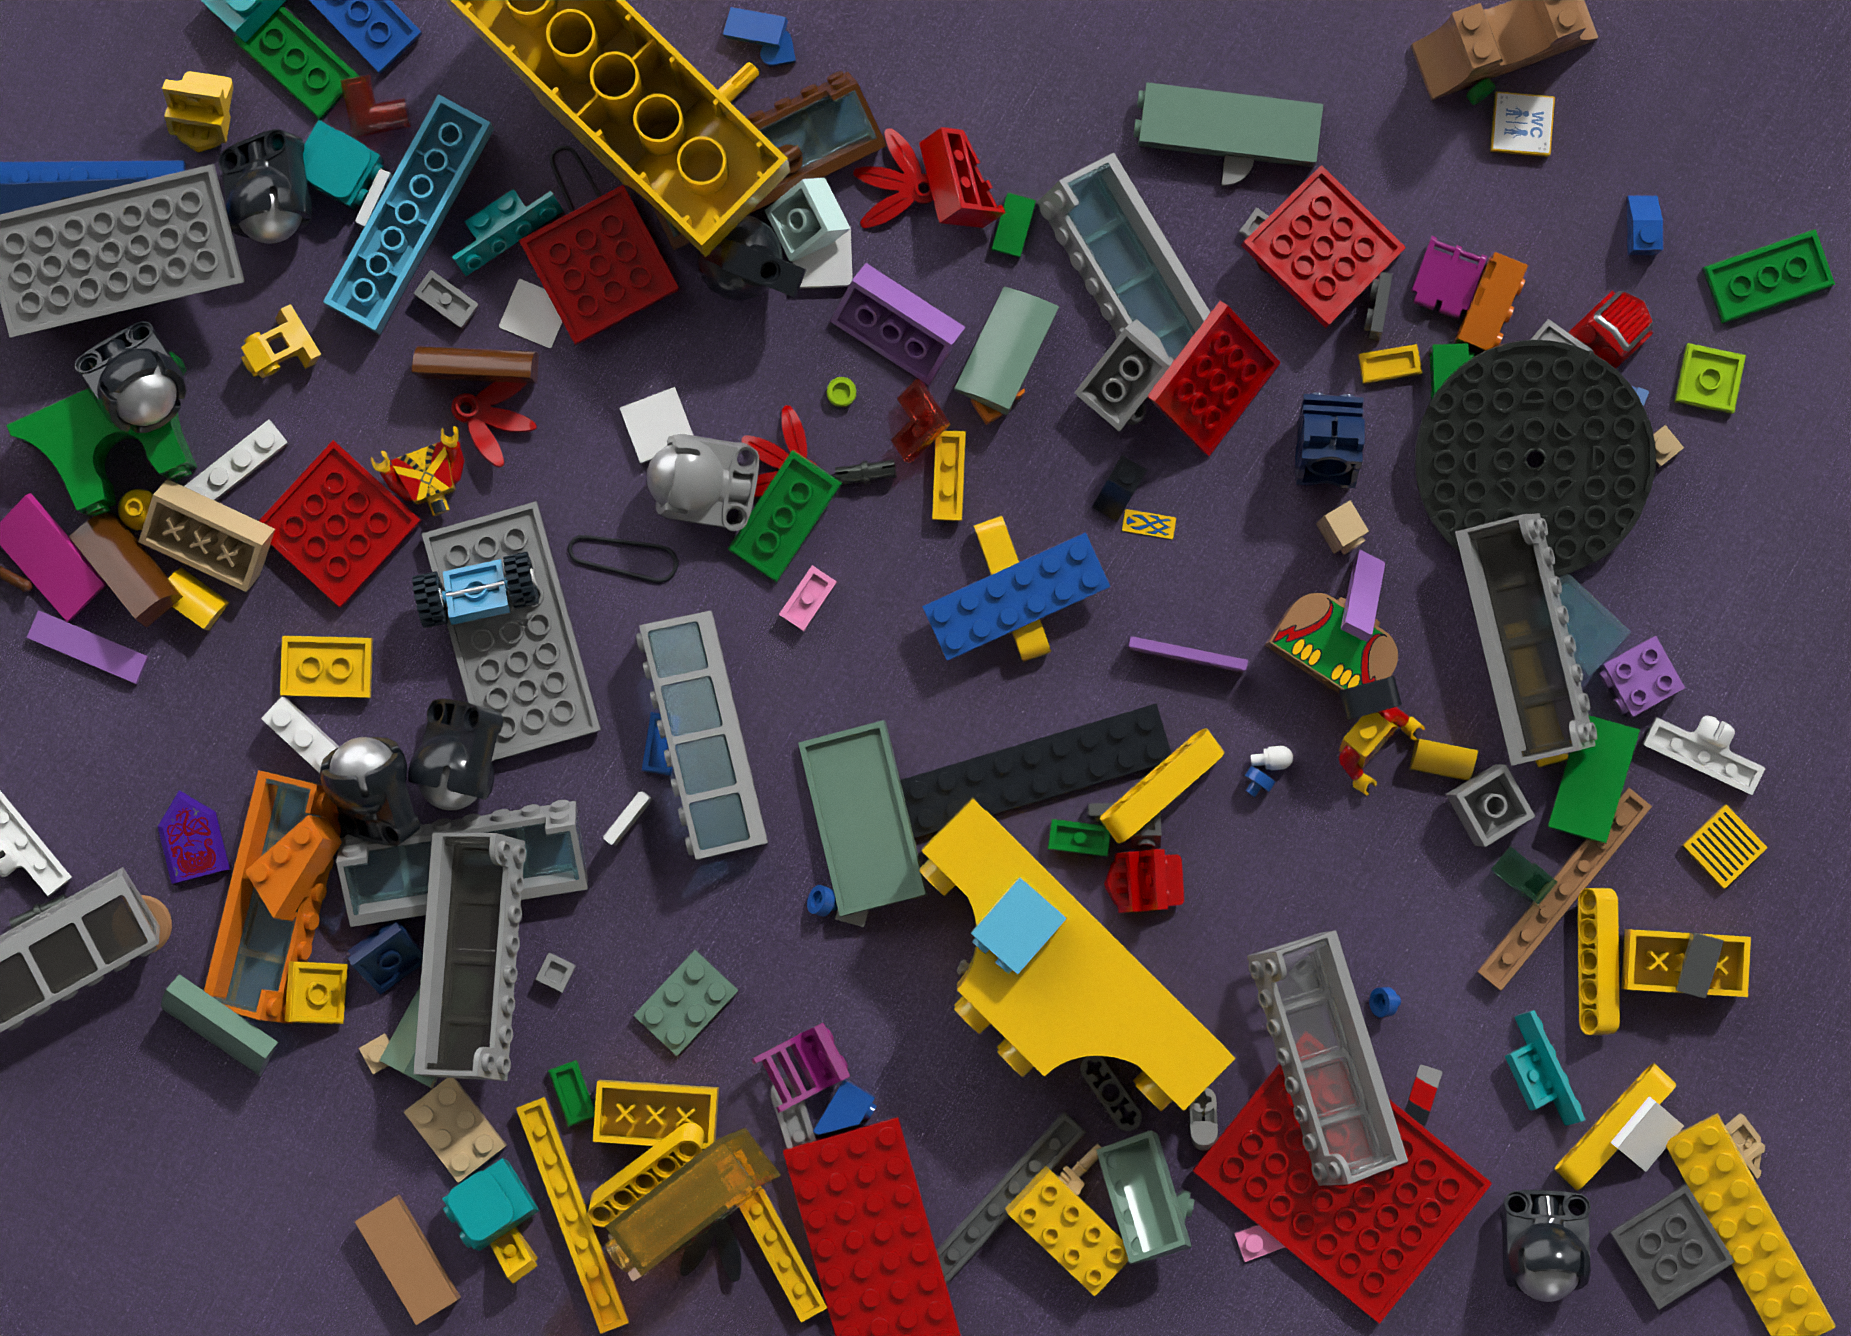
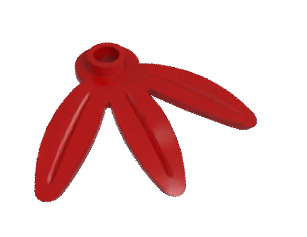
M892 128L885 130V140L893 159L904 174L877 166L859 167L853 171L855 177L869 185L881 189L899 191V193L877 203L864 215L860 221V225L863 228L877 226L893 219L906 210L914 201L921 204L933 201L927 174L921 173V168L913 149ZM921 183L929 186L927 193H921L918 190V186Z
M494 382L482 390L476 397L472 394L463 393L456 396L452 401L451 412L458 421L467 423L470 436L477 450L495 467L500 468L504 466V458L497 440L485 424L509 432L534 431L537 425L534 421L521 414L491 406L511 398L524 388L527 383ZM464 404L468 405L471 409V412H462L460 406Z
M786 405L782 409V430L789 452L794 450L807 459V443L804 428L794 409ZM747 435L741 439V442L748 444L758 452L761 461L777 469L781 468L789 455L782 448L765 439ZM778 471L758 475L754 497L764 494Z

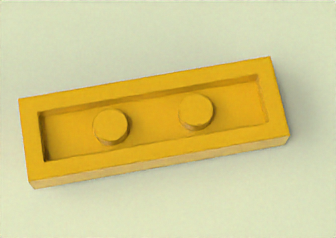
M936 430L932 520L962 521L966 431Z

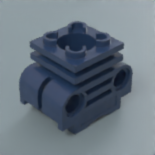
M1320 392L1303 395L1297 420L1298 439L1295 452L1294 479L1296 485L1312 486L1327 483L1340 488H1356L1365 444L1363 397H1355L1351 394L1330 396Z

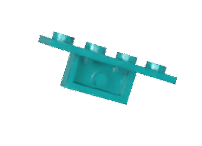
M512 189L464 221L476 238V241L452 257L464 275L468 276L564 210L551 191L526 207L515 190Z
M1535 1010L1515 1016L1514 1018L1526 1045L1505 1055V1058L1529 1110L1537 1109L1553 1100L1565 1126L1586 1120L1582 1113L1581 1105L1575 1098L1569 1085L1568 1077L1559 1064L1556 1051L1550 1044L1543 1029V1023Z

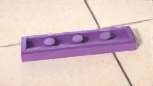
M1359 549L1354 556L1341 630L1368 642L1373 634L1385 562Z
M39 610L26 637L135 684H138L149 659V656Z
M1132 636L1129 638L1127 647L1132 651L1241 673L1246 671L1248 663L1246 659Z

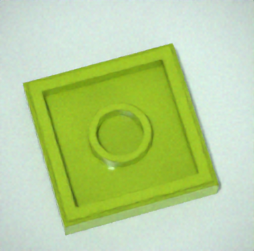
M1687 343L1674 402L1733 414L1735 412L1746 355Z

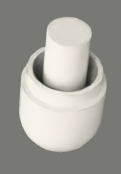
M1285 746L1268 747L1264 749L1263 754L1251 755L1252 766L1265 765L1266 770L1270 769V771L1286 769L1293 761L1291 750Z

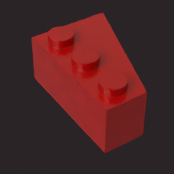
M940 127L919 142L939 223L984 228L1006 213L1002 204L997 206L989 190L993 187L989 180L984 181L977 167L980 161L964 130Z

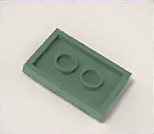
M694 950L633 1016L678 1056L739 990L697 950Z

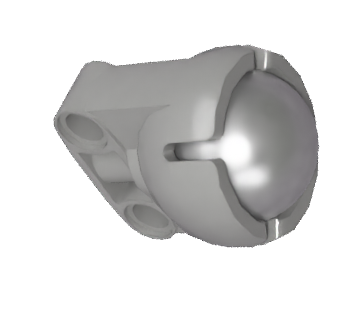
M687 434L669 436L667 446L654 455L647 469V485L651 495L656 500L655 506L658 514L666 519L722 527L732 531L743 529L748 522L758 479L759 455L753 447L743 442L735 443ZM743 450H747L749 453L747 462L738 464V454ZM731 509H737V519L727 523V513Z

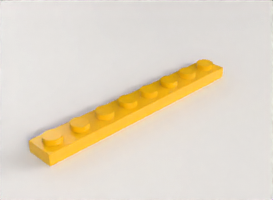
M543 1097L517 1107L522 1126L600 1334L629 1323L595 1228L588 1220L586 1204L546 1098Z

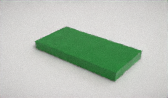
M283 5L246 42L237 35L232 39L319 120L360 79V76Z
M1816 229L1702 268L1722 324L1836 285Z
M792 450L750 513L746 526L739 530L728 550L775 582H778L842 485V482Z
M1588 715L1590 722H1593L1596 727V746L1570 752L1548 828L1607 844L1640 729Z

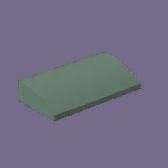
M1003 287L954 391L1002 414L1008 415L1057 314L1059 306L1031 294Z
M180 974L165 990L161 1001V1008L257 1075L261 1076L278 1044L276 1040Z
M1150 1130L1096 1149L1129 1263L1136 1264L1192 1248L1158 1134Z

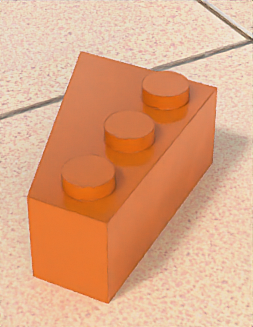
M1497 252L1493 253L1485 264L1469 309L1464 316L1454 343H1468L1469 349L1479 353L1500 345L1503 338L1500 330L1503 323H1508L1512 316L1514 306L1511 305L1515 295L1519 296L1524 286L1525 279L1523 277L1528 267L1527 264Z
M307 815L245 870V873L273 918L294 921L298 914L296 910L304 897H309L313 890L311 886L319 873L323 874L340 847L342 841L328 819Z

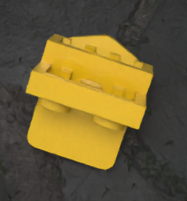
M192 71L186 72L183 79L179 81L165 79L162 87L167 104L164 118L169 134L176 135L181 142L196 152H202L217 147L221 143H226L231 119L229 110L233 93L232 79Z

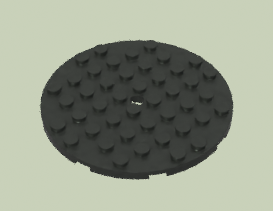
M1532 339L1501 344L1472 357L1462 364L1444 381L1431 399L1423 415L1415 446V473L1423 505L1435 527L1452 547L1460 552L1456 531L1522 514L1540 513L1541 518L1545 519L1548 528V535L1545 536L1547 546L1551 547L1555 557V564L1552 565L1555 576L1569 574L1592 562L1598 561L1622 542L1642 514L1641 512L1651 492L1655 475L1656 451L1652 425L1639 396L1631 384L1620 372L1597 355L1577 346L1551 340ZM1534 450L1541 452L1543 455L1542 464L1536 468L1530 467L1526 461L1528 454ZM1520 526L1483 535L1482 538L1490 570L1513 577L1539 571L1533 544L1528 545L1525 542Z

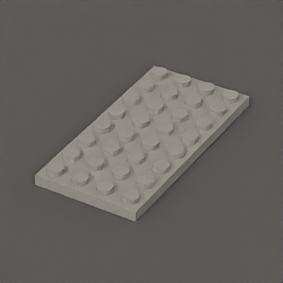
M214 164L0 215V304L9 337L245 282Z
M537 501L422 533L432 572L437 571L443 591H445L443 571L499 559L502 560L504 566V556L528 552L536 579L539 604L515 609L510 597V591L507 590L510 607L509 613L451 625L448 615L447 627L468 702L500 712L503 716V727L497 736L492 761L601 731Z

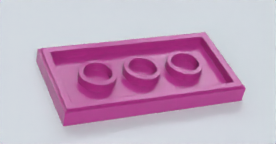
M31 493L25 495L0 521V546L66 622L73 620L107 585L69 536Z

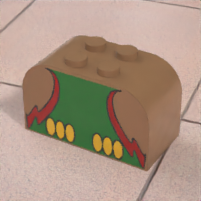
M1311 593L1294 602L1287 609L1264 645L1338 694H1340V690L1390 677L1398 661L1397 646L1393 638L1386 631L1378 627L1380 622L1375 619L1371 638L1368 642L1363 641L1341 630L1346 599L1340 597L1336 600L1323 593Z

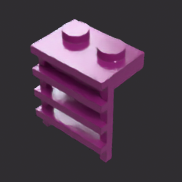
M824 1023L818 1024L751 1059L753 1064L762 1061L783 1103L776 1107L778 1113L850 1077L847 1070V1062L839 1054L834 1044V1037L831 1031L825 1027ZM789 1046L812 1088L806 1091L785 1049ZM775 1053L797 1095L793 1099L771 1057Z

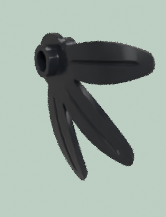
M713 1195L705 1200L702 1208L679 1210L660 1218L648 1227L647 1233L650 1236H667L699 1226L692 1235V1239L722 1215H717L713 1212L714 1205H719L722 1208L723 1215L726 1211L728 1213V1210L732 1207L725 1197ZM731 1214L717 1222L710 1230L699 1236L691 1244L689 1243L681 1262L680 1274L682 1276H688L701 1263L712 1244L714 1235H716L717 1247L724 1269L733 1282L739 1281L742 1265L741 1253L736 1236L727 1222Z

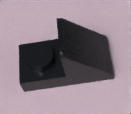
M1121 455L1092 508L1118 522L1147 469Z

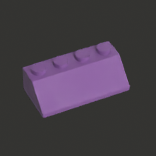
M867 263L852 279L830 320L839 328L928 385H930L965 329L963 325Z

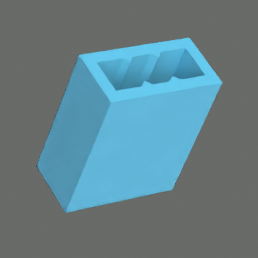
M1019 877L971 932L975 936L972 943L985 954L989 950L998 957L995 963L1008 974L1012 970L1019 974L1067 918Z

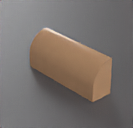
M400 1194L354 1221L416 1325L461 1298Z

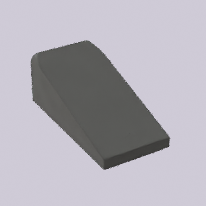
M1691 932L1676 991L1706 999L1724 940Z

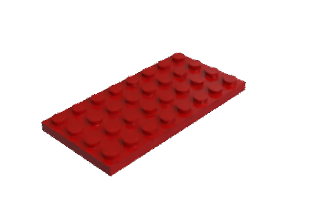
M899 1116L783 1149L835 1336H961Z

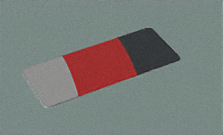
M1420 1065L1405 1112L1419 1124L1425 1126L1442 1071Z

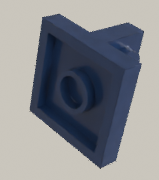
M400 919L386 922L348 950L351 955L348 957L351 965L380 995L421 966L423 960V950L414 942Z

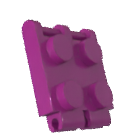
M1431 236L1411 292L1416 293L1413 303L1433 310L1436 301L1440 302L1441 305L1438 313L1458 320L1461 311L1467 312L1487 256L1483 254L1477 256L1462 250V247L1459 245L1453 247L1439 242L1437 237ZM1434 246L1452 252L1453 255L1435 250ZM1459 256H1463L1465 258L1474 260L1478 262V264L1476 265L1471 262L1462 260L1459 258Z

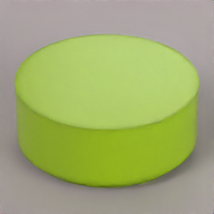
M837 377L829 383L827 397L834 406L840 408L847 407L856 398V387L850 379Z

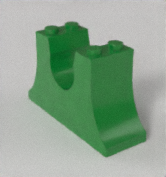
M169 352L184 375L187 369L183 360L173 352ZM88 389L6 425L12 437L24 443L33 444L51 460L60 473L76 510L87 516L93 515L94 517L102 513H109V507L116 505L114 487L107 477L105 461L110 449L122 440H140L146 450L147 459L160 475L170 480L175 479L176 482L184 480L192 475V470L198 468L184 438L178 413L164 426L153 431L136 433L130 428L129 432L115 427L104 416Z

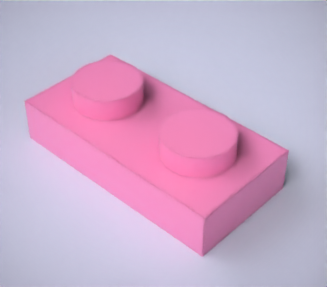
M812 565L779 615L802 631H805L837 581Z
M1259 1225L1234 1233L1244 1262L1285 1248L1283 1244Z

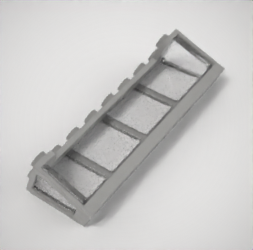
M1336 930L1318 933L1248 955L1249 972L1252 978H1254L1258 989V1001L1263 1007L1267 1018V1030L1273 1037L1276 1047V1058L1282 1066L1285 1076V1087L1291 1095L1294 1105V1116L1300 1124L1303 1134V1145L1309 1153L1312 1162V1174L1317 1180L1318 1185L1351 1184L1407 1162L1405 1149Z

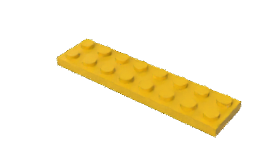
M1717 1113L1670 1138L1666 1148L1690 1191L1735 1262L1731 1265L1770 1335L1819 1336L1834 1329L1835 1323L1719 1114Z

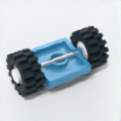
M528 552L504 556V566L502 560L499 559L443 571L445 591H443L437 571L412 576L414 598L423 628L448 624V615L451 625L509 613L510 607L507 590L510 591V597L515 609L539 604L536 579Z

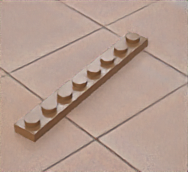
M1626 788L1621 794L1607 844L1585 839L1476 972L1501 991L1652 806L1632 789Z

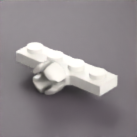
M1704 716L1694 732H1688L1660 718H1654L1642 743L1643 745L1753 795L1765 767L1729 750V745L1735 735V731L1728 723L1721 721L1719 725V721L1716 720L1717 718Z
M0 791V876L6 877L17 868L22 867L30 874L44 893L50 897L69 882L72 877Z

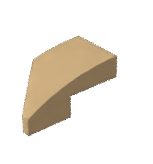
M1740 1113L1727 1123L1725 1127L1751 1174L1758 1179L1761 1176L1759 1167L1761 1154L1765 1151V1145L1761 1143V1137L1747 1118Z

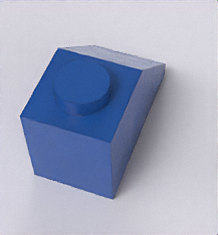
M1627 196V255H1658L1663 250V218L1658 196Z
M844 1079L813 1132L819 1135L858 1125L863 1118L868 1121L877 1105L872 1103L875 1096Z

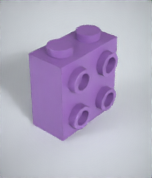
M1657 636L1641 642L1599 666L1602 671L1599 673L1601 681L1607 689L1611 687L1617 697L1613 699L1616 708L1621 715L1626 714L1628 718L1641 713L1685 688Z

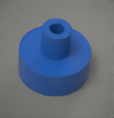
M1253 766L1244 775L1251 781L1245 791L1253 797L1258 794L1261 788L1270 792L1276 783Z
M822 885L815 886L808 896V911L821 917L827 916L831 911H836L838 907L833 889Z
M1391 987L1375 988L1369 998L1370 1009L1377 1017L1393 1016L1401 1005V998Z

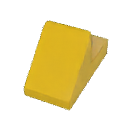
M516 1227L490 1244L507 1278L513 1284L538 1266L535 1262L538 1259L537 1255Z

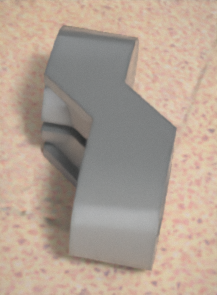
M1206 1088L1190 1104L1192 1144L1195 1148L1202 1151L1209 1150L1218 1139L1217 1101L1214 1092L1209 1088Z

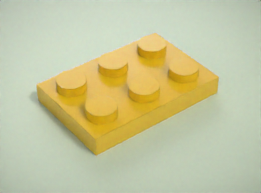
M282 636L280 695L371 698L373 638Z

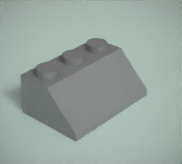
M1136 319L1122 331L1074 393L1114 428L1120 431L1145 401L1154 385L1161 379L1172 363L1160 339Z

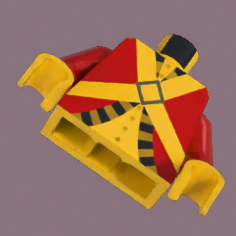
M453 426L454 435L451 437L446 436L442 428L440 442L389 460L385 451H381L384 461L376 463L371 457L372 466L376 471L380 472L388 487L405 501L413 500L417 505L428 501L433 516L443 514L450 510L444 495L456 490L455 484L461 480L465 462L460 443L458 442V428Z
M1398 707L1362 716L1342 740L1339 749L1341 752L1339 763L1353 780V787L1365 795H1369L1366 791L1367 786L1371 784L1376 787L1377 781L1366 775L1363 768L1393 733L1401 727V730L1412 740H1416L1417 738L1413 735L1414 731L1418 728L1425 730V727L1412 716L1409 717Z

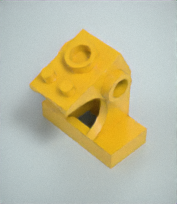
M291 304L279 310L275 318L279 324L278 327L262 335L260 332H256L244 340L246 344L241 349L245 355L241 359L254 377L259 375L261 378L274 374L281 369L279 363L294 356L299 357L305 369L316 364L321 353ZM282 336L288 348L274 354L268 342Z

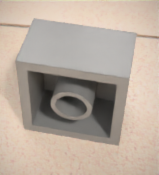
M1495 764L1446 794L1474 846L1486 847L1535 817L1507 765Z

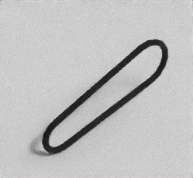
M563 145L552 151L550 165L568 207L572 212L575 209L554 163V156L557 152L561 150L570 151L597 197L599 198L602 195L577 152L570 146Z
M578 535L568 545L569 556L574 562L655 583L670 580L678 568V559L675 552L670 547L661 544ZM588 539L663 549L672 556L674 566L668 576L654 578L578 559L574 556L572 547L577 540Z

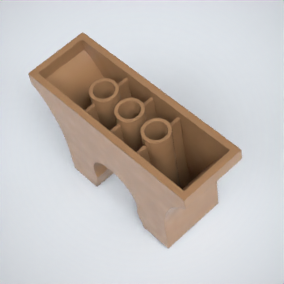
M1511 0L1489 9H1483L1482 4L1478 3L1453 12L1440 28L1412 43L1411 49L1432 101L1476 85L1485 78L1492 79L1596 41L1598 35L1584 0Z

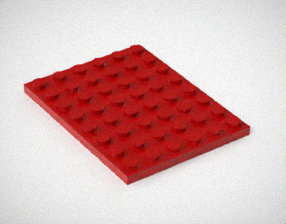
M1304 1031L1295 1042L1300 1061L1331 1052L1307 1031ZM1339 1057L1303 1068L1318 1118L1357 1106L1345 1062ZM1278 1063L1192 1171L1380 1324L1493 1183L1389 1099L1408 1161L1351 1184L1319 1186L1312 1174V1162L1308 1151L1303 1145L1302 1130L1294 1116L1292 1098L1286 1090L1285 1076L1282 1066ZM1360 1114L1321 1126L1329 1154H1340L1346 1160L1349 1168L1374 1159Z

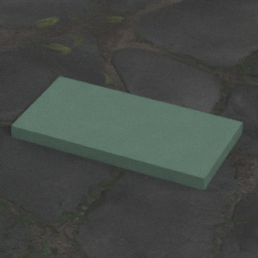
M882 720L799 742L839 915L843 917L928 895L924 877L919 872L921 864L886 721Z

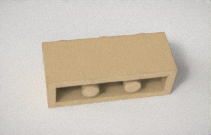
M1351 500L1324 515L1316 523L1334 554L1341 550L1343 555L1357 548L1365 542L1363 536L1369 532Z

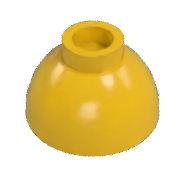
M134 489L122 496L118 505V514L121 521L127 527L134 530L143 529L153 494L144 489Z

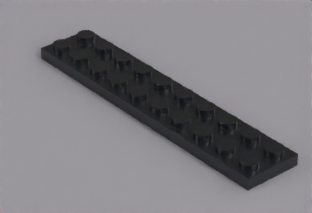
M1156 703L901 779L900 782L913 836L916 838L941 830L972 797L984 810L993 815L1157 766L1172 753Z

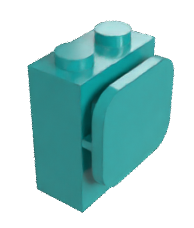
M286 0L200 1L239 38L246 42Z
M318 120L305 142L303 159L307 184L353 211L357 205L361 207L369 192L367 188L370 183L375 179L380 169L384 170V165H382L383 158L364 144Z
M503 1158L484 1171L475 1173L454 1187L448 1195L442 1198L446 1204L443 1208L445 1214L452 1223L456 1221L462 1230L459 1236L467 1248L472 1246L473 1249L478 1251L540 1211L510 1162Z

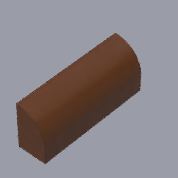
M417 346L413 356L412 373L423 379L537 384L539 354L536 351Z
M102 513L94 516L69 536L131 615L146 628L183 597L115 513Z

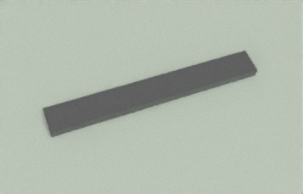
M1065 1111L937 1248L946 1284L1009 1217L1005 1208L1045 1166L1052 1170L1086 1133Z

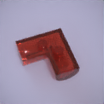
M370 74L340 80L353 139L411 127L406 99L400 98L376 103Z
M916 379L897 397L910 421L891 441L903 460L908 463H912L951 425L924 382L920 379Z

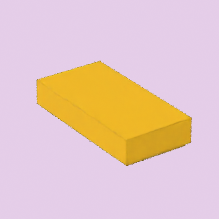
M1417 344L1358 354L1363 384L1422 374Z

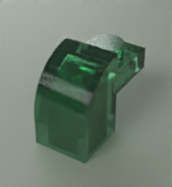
M1511 846L1491 868L1515 892L1536 907L1541 904L1558 883L1536 863L1532 864Z

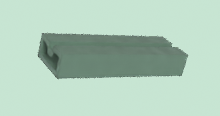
M1146 82L1145 91L1139 90L1137 108L1142 109L1141 120H1135L1133 137L1139 138L1138 146L1222 157L1227 155L1254 158V161L1314 168L1316 164L1323 104Z

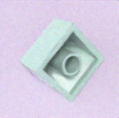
M825 178L802 179L764 210L789 261H795L832 244L851 229Z

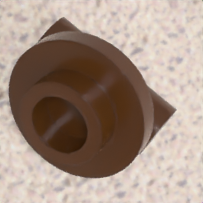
M788 144L779 147L778 149L788 158L790 172L787 175L796 173L803 163V153L798 145Z

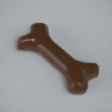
M0 566L1 580L23 592L32 591L34 587L33 582Z

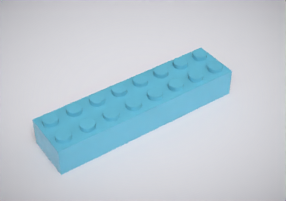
M438 94L323 302L329 308L379 335L382 333L493 133L494 127L491 122Z

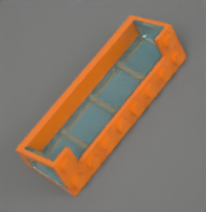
M260 770L257 773L204 991L236 1014L258 1020L292 1024L293 1022H285L289 961L308 962V958L312 953L315 929L319 924V913L322 901L326 896V884L334 859H331L323 874L319 873L311 886L313 890L308 898L304 897L296 910L298 914L294 921L272 917L245 870L307 815L328 819L340 838L339 813L337 806L326 795L322 785Z

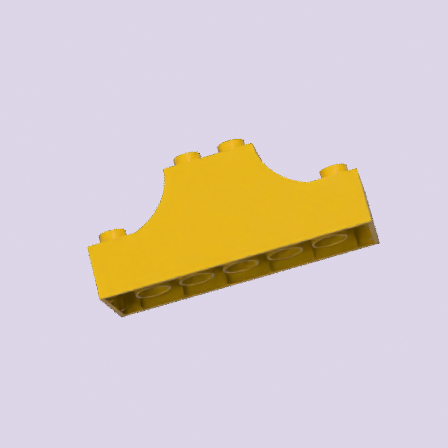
M445 0L448 6L505 61L534 93L540 103L625 186L631 187L656 208L705 257L790 172L788 158L625 0Z
M973 797L922 848V852L929 859L920 867L919 872L943 896L956 885L970 901L976 919V926L1019 877L1067 918L1019 974L1013 970L1008 974L995 963L998 957L989 950L985 954L976 946L968 969L957 982V991L962 997L954 1004V1010L978 1034H981L992 1024L1005 1037L997 1046L998 1054L1021 1077H1024L1033 1067L1043 1076H1046L1057 1066L1072 1059L1086 1056L1115 1057L1134 1063L1143 1070L1133 1081L1136 1087L1161 1112L1172 1101L1184 1111L1236 1059L1200 1021L987 810H984Z

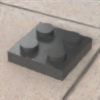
M1381 272L1379 280L1373 279L1369 302H1375L1374 309L1368 308L1364 331H1370L1369 340H1381L1393 275L1391 273Z

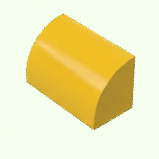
M179 568L168 578L183 596L172 607L204 630L209 631L230 602L183 568Z
M1417 739L1414 743L1410 769L1468 781L1475 767L1478 750Z

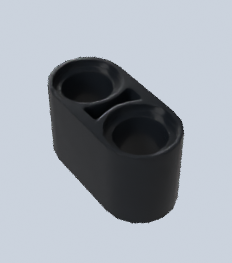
M1394 676L1339 691L1347 720L1402 705Z

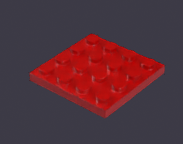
M1322 165L1241 244L1325 328L1406 248Z
M624 185L615 188L519 240L575 346L680 290Z
M1219 301L1197 332L1190 338L1184 349L1174 359L1161 379L1154 385L1147 397L1200 451L1210 456L1281 362L1227 304Z
M334 440L259 520V522L275 528L271 545L340 608L347 603L422 521Z

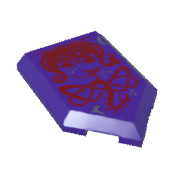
M179 790L157 826L171 883L175 884L229 870L230 866L216 811Z

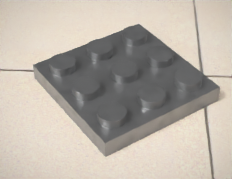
M1686 1184L1609 1231L1657 1309H1661L1735 1262Z

